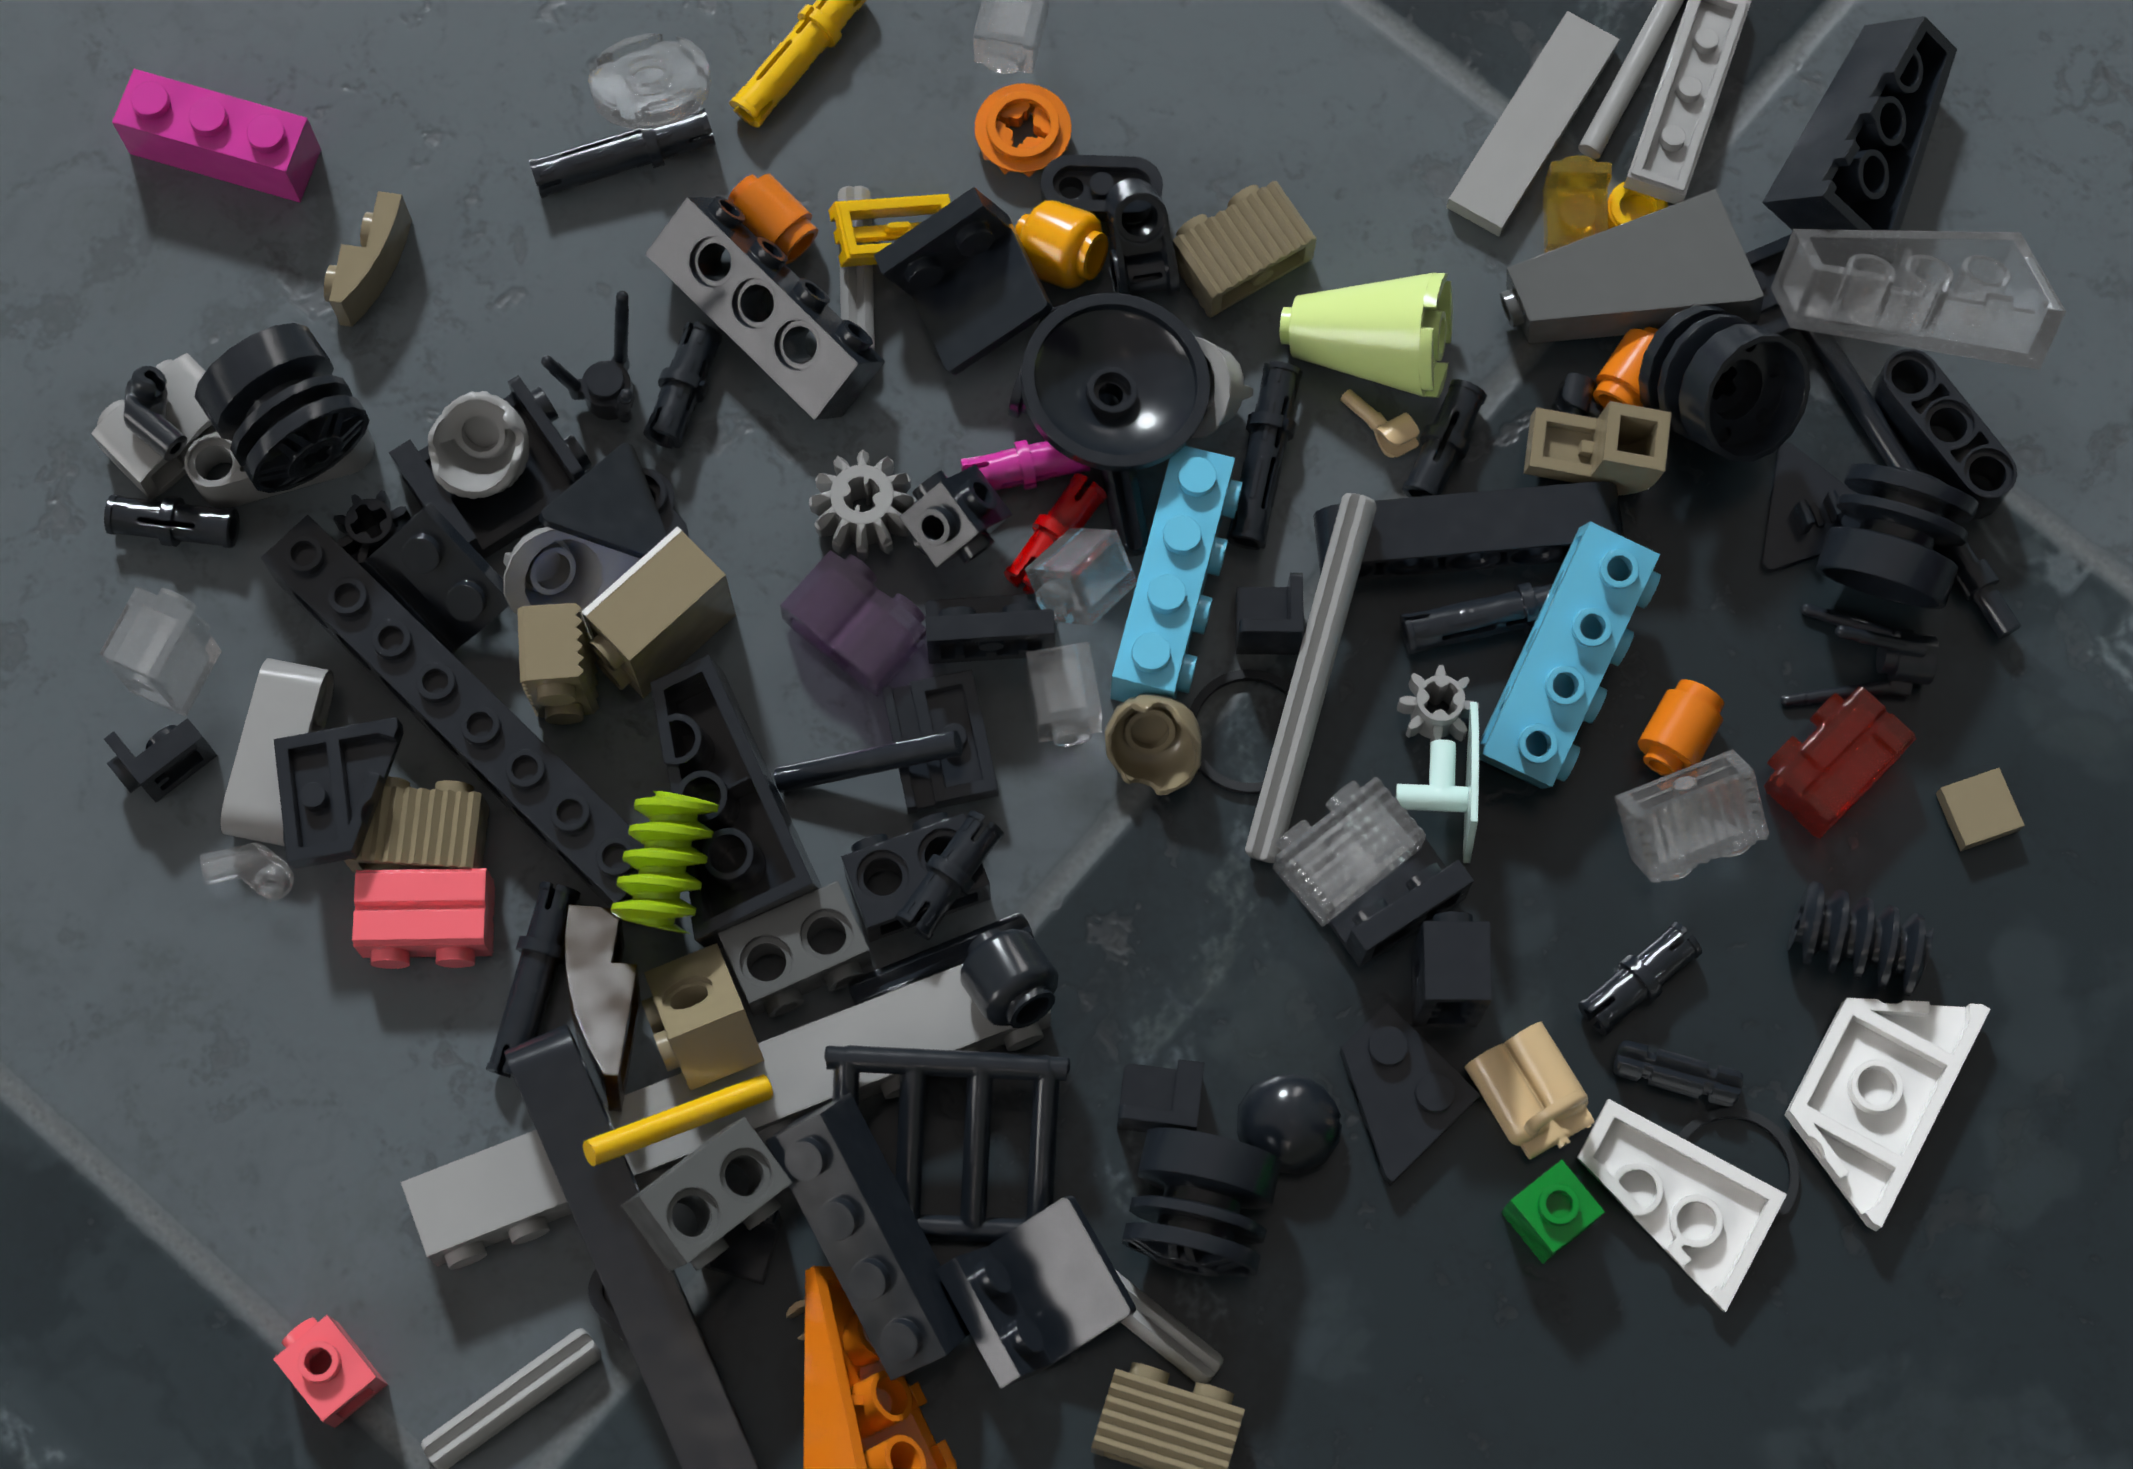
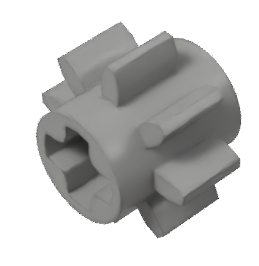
M1439 665L1435 675L1426 680L1420 675L1413 673L1408 686L1416 697H1401L1397 705L1398 712L1411 714V722L1406 736L1409 738L1419 733L1424 737L1430 738L1431 743L1434 740H1441V738L1451 734L1455 739L1463 741L1468 730L1460 718L1469 719L1470 702H1474L1465 700V691L1470 679L1464 677L1456 681L1449 676H1445L1446 671L1443 665ZM1428 701L1433 705H1438L1442 701L1446 702L1450 706L1448 712L1446 713L1439 709L1433 714L1426 709Z

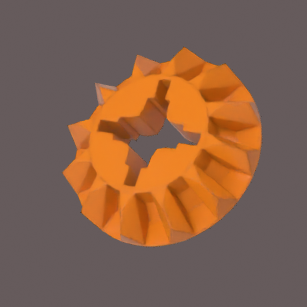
M1027 83L1012 84L993 92L980 106L975 119V140H977L984 160H990L999 166L1004 175L1010 171L1022 172L1030 178L1035 171L1045 168L1052 160L1060 157L1064 151H1068L1072 129L1071 119L1064 103L1048 89ZM1030 113H1032L1033 133L1038 137H1026L1023 143H1019L1016 148L1014 147L1013 131L1009 126L1019 128L1024 120H1028Z

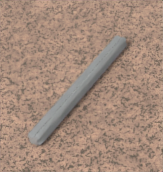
M1345 493L1341 499L1245 847L1246 854L1259 861L1277 863L1282 854L1377 509L1375 501L1364 495Z

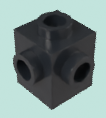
M975 464L949 478L942 470L929 477L912 492L917 502L899 517L910 531L914 545L921 553L928 556L937 568L958 556L964 564L979 556L995 542L990 533L1013 514Z

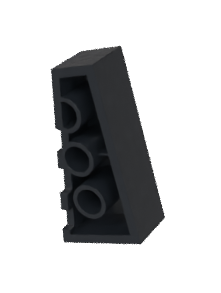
M1926 16L1870 24L1863 27L1762 202L1829 265L1891 260L1957 52V48Z
M708 654L650 682L663 759L668 769L671 793L695 797L719 805L718 812L700 814L697 817V821L713 830L712 838L693 840L691 845L708 856L707 863L687 866L686 872L702 882L700 890L689 891L690 903L697 908L695 916L691 917L694 940L704 948L715 943L721 948L723 946L718 933L822 888L729 682L724 672Z

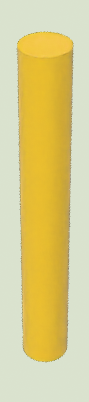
M764 1074L590 1138L583 1142L585 1157L591 1166H596L763 1103L773 1097L771 1083Z

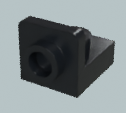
M188 718L178 726L169 725L155 733L147 742L146 750L137 757L114 731L104 738L105 742L116 754L113 759L107 762V765L130 793L142 786L155 802H158L218 756Z

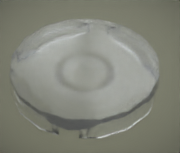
M646 33L621 40L604 50L596 59L598 67L594 72L590 70L588 83L596 111L610 123L629 129H656L680 122L694 114L709 96L712 81L704 52L690 40L676 36L678 43L663 41L662 34Z

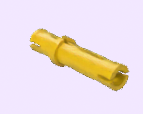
M816 0L813 5H805L798 13L797 18L799 21L792 28L793 30L757 69L746 85L729 101L730 106L734 108L733 111L749 125L759 128L774 107L787 95L826 47H834L842 38L841 30L866 0Z

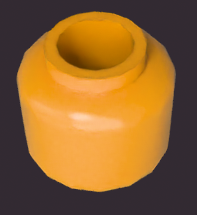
M1050 200L1037 205L1030 214H1024L1016 224L1015 230L1039 280L1061 288L1071 289L1079 287L1086 280H1093L1101 271L1108 252V239L1102 232L1100 221L1091 212L1059 201Z

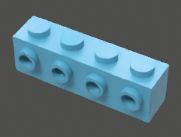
M1184 446L1175 455L1170 457L1112 674L1110 699L1124 702L1130 697L1143 693L1159 694L1176 699L1177 691L1189 693L1198 656L1187 654L1193 632L1204 635L1213 601L1212 597L1203 595L1208 574L1220 575L1228 544L1227 539L1218 537L1223 516L1235 518L1243 482L1232 480L1235 463L1234 457L1189 446Z
M1591 521L1579 527L1479 742V760L1541 789L1552 787L1556 779L1564 782L1568 778L1580 753V747L1572 744L1583 721L1591 724L1595 720L1606 698L1607 689L1599 686L1610 663L1618 666L1622 662L1632 642L1634 632L1626 627L1636 605L1644 609L1650 602L1659 584L1661 574L1653 571L1660 554Z

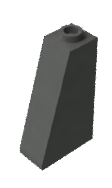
M1716 189L1507 267L1506 291L1500 293L1501 304L1510 326L1513 328L1521 325L1529 344L1625 335L1630 329L1644 330L1646 327L1659 330L1674 314L1695 305L1716 306L1751 323L1760 319L1764 294Z

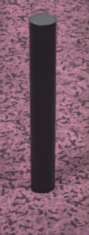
M955 730L778 767L774 771V779L778 791L783 793L961 756L963 745L960 734Z

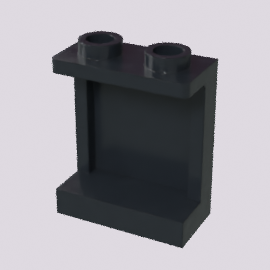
M519 375L507 381L511 393L504 400L524 420L529 434V458L523 473L511 487L485 498L470 499L459 497L456 494L447 492L435 480L428 446L418 451L413 442L408 440L389 452L399 475L420 506L424 508L431 502L483 559H486L542 524L539 520L541 511L584 476L587 469L592 467L588 456L577 439L570 435L563 440L553 426L552 422L557 420L559 416L544 391L539 386L529 391Z

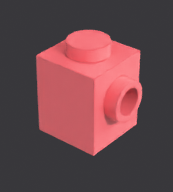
M328 1315L319 1322L315 1317H312L296 1326L282 1341L286 1349L273 1358L320 1420L333 1428H336L388 1385L340 1323Z

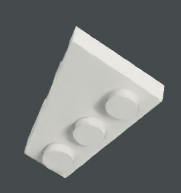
M1608 1099L1577 1159L1723 1312H1726L1787 1194Z

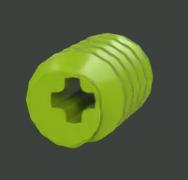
M653 791L656 794L655 796L635 799L634 809L649 818L650 822L630 825L628 835L642 843L644 848L624 851L622 857L624 862L639 872L634 875L618 877L617 887L633 896V899L612 903L611 912L624 921L690 934L674 924L675 918L695 916L697 908L681 899L680 895L681 892L700 890L702 882L688 874L686 868L687 866L706 864L708 856L691 845L693 840L707 839L713 836V830L697 821V817L700 814L718 812L719 805L695 797L665 791Z

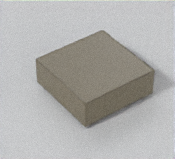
M2000 768L1941 787L1935 793L1960 852L2013 834L2025 826Z

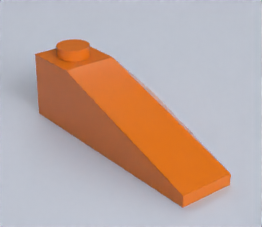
M812 1266L805 1270L804 1469H957L956 1461L946 1440L936 1443L919 1408L927 1403L919 1383L917 1382L909 1386L904 1375L892 1381L890 1380L832 1267Z

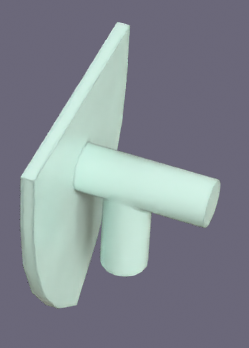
M1470 702L1465 787L1455 786L1456 743L1445 739L1434 740L1430 743L1429 785L1397 784L1396 809L1464 812L1463 863H1470L1478 824L1479 715L1477 702Z

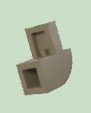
M1610 401L1598 418H1591L1536 407L1530 416L1523 474L1571 483L1609 482L1617 486L1618 496L1647 490L1665 472L1672 412Z

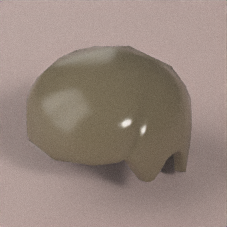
M1143 693L1128 698L1119 704L1105 727L1106 756L1118 773H1121L1125 783L1144 784L1152 787L1157 795H1168L1189 785L1200 768L1202 731L1193 712L1183 703L1172 697Z

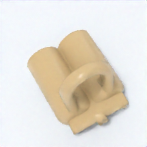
M1542 1021L1520 1031L1504 1044H1499L1485 1051L1464 1066L1509 1141L1516 1146H1521L1530 1160L1555 1145L1559 1149L1564 1147V1145H1568L1570 1143L1569 1137L1586 1127L1590 1128L1591 1124L1595 1122L1587 1109L1588 1097Z

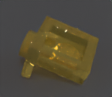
M1570 156L1561 161L1550 163L1543 186L1544 253L1608 230L1607 189L1612 177V164L1610 162H1596L1588 156Z

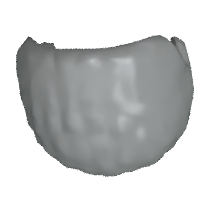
M472 391L452 401L451 404L444 408L428 434V451L434 478L447 492L470 499L489 497L511 487L523 473L529 458V434L522 417L507 401L499 396L491 395L487 391Z

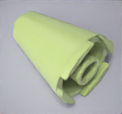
M1434 272L1297 295L1292 307H1284L1282 310L1280 342L1290 346V353L1294 358L1422 397L1439 398L1444 388L1449 363L1437 361L1442 360L1445 343H1451L1453 300L1451 281H1446L1448 276L1446 273Z

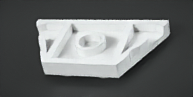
M1846 998L1841 1003L1784 1115L1865 1225L1872 1230L1877 1231L1883 1226L1990 1008L1982 1004H1969L1966 1007L1930 1005V1002L1905 1000L1901 1003L1893 1004L1883 1003L1879 999Z

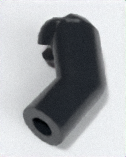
M142 366L133 372L132 378L126 386L124 422L131 432L166 461H170L183 451L187 444V437L166 420L168 392L165 374L156 367Z

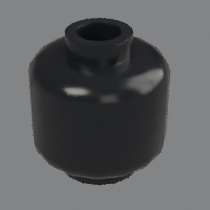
M992 929L982 933L973 940L968 948L969 955L961 967L960 981L983 1016L993 1025H1011L1017 1029L1028 1027L1043 1018L1055 1003L1054 993L1058 988L1059 975L1035 939L1023 930L1010 929L1001 932L998 929Z

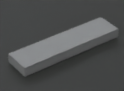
M1688 0L1626 177L1624 188L1672 204L1684 201L1751 4L1750 0Z
M1567 11L1449 197L1446 208L1489 232L1500 236L1615 53L1620 39Z

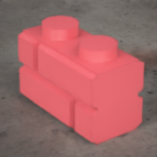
M487 868L356 870L352 941L353 947L362 958H371V966L385 969H400L410 966V957H436V965L465 968L475 965V956H492L495 884Z

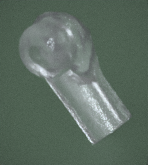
M250 843L200 855L201 869L207 885L240 878L253 888L262 899L276 901L286 896L294 884V874L289 864L260 843Z

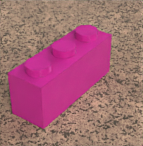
M138 69L133 70L112 120L115 129L131 155L299 203L302 200L321 152L307 117Z

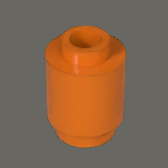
M753 174L747 176L737 184L728 197V201L742 211L745 216L743 224L756 237H763L771 241L785 253L788 259L785 265L800 257L818 235L819 230L811 223L812 214L771 174H765L759 178Z
M1646 327L1644 330L1630 329L1627 331L1596 377L1598 387L1594 391L1593 397L1597 404L1603 406L1604 409L1610 401L1644 407L1640 399L1638 377L1643 355L1658 329Z
M1687 679L1680 680L1675 689L1667 690L1638 741V747L1645 754L1643 758L1644 763L1653 771L1669 778H1677L1679 773L1685 775L1694 774L1723 722V717L1720 714L1725 705L1723 699L1707 686Z

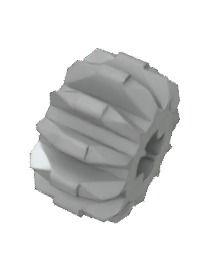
M862 449L857 456L858 465L850 467L845 459L837 455L833 461L836 476L826 473L818 474L815 481L816 487L821 493L811 496L809 505L811 513L820 516L815 522V530L818 536L827 537L833 535V550L838 554L845 551L852 543H855L858 558L864 561L870 553V544L877 543L881 551L889 554L893 550L890 534L900 537H907L910 531L899 516L916 503V498L907 494L911 489L909 475L906 473L893 475L894 463L892 459L886 456L873 467L870 466L869 453ZM866 498V505H870L873 500L874 508L861 512L860 505H857L855 510L853 509V502Z

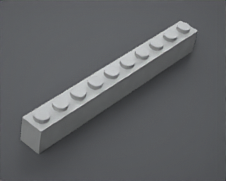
M963 964L760 1042L758 1045L765 1061L692 1091L689 1090L683 1073L626 1094L624 1096L622 1112L608 1111L604 1103L603 1106L613 1129H617L764 1074L771 1083L773 1097L768 1101L625 1154L641 1191L722 1129L743 1117L747 1119L766 1147H769L766 1142L768 1138L794 1120L832 1102L833 1070L826 1069V1062L824 1060V1051L828 1045L986 1052L1005 1044L1007 1051H1015L1027 1047L1044 1037L1042 1029L1051 1026V1011L1036 1023L1021 1029L1013 1028L1011 1025H993L983 1016L962 986L960 972ZM860 1073L859 1101L883 1092L885 1099L899 1097L900 1074ZM537 1130L401 1182L426 1256L437 1266L447 1263L449 1269L462 1268L480 1261L487 1256L485 1247L510 1238L513 1245L537 1239L550 1231L549 1222L572 1214Z

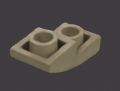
M378 191L373 213L366 212L362 220L360 232L361 247L341 244L337 265H329L326 271L324 299L326 302H330L340 325L353 327L370 309L387 285L400 260L412 223V218L402 194Z

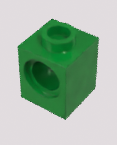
M1560 1160L1512 1198L1501 1213L1541 1263L1544 1264L1593 1225L1605 1211L1565 1162Z

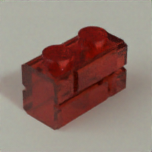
M1858 687L1846 700L1837 693H1834L1810 719L1817 729L1803 743L1793 735L1767 762L1775 772L1763 786L1765 791L1786 811L1793 813L1794 818L1814 837L1820 839L1916 740L1915 734L1894 714H1889L1886 711V707L1865 688Z

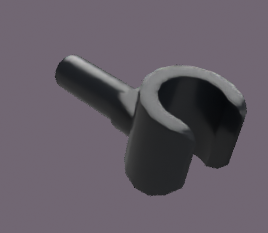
M1568 374L1566 380L1562 381L1556 397L1557 411L1598 418L1604 408L1592 402L1596 386L1595 381L1582 374Z

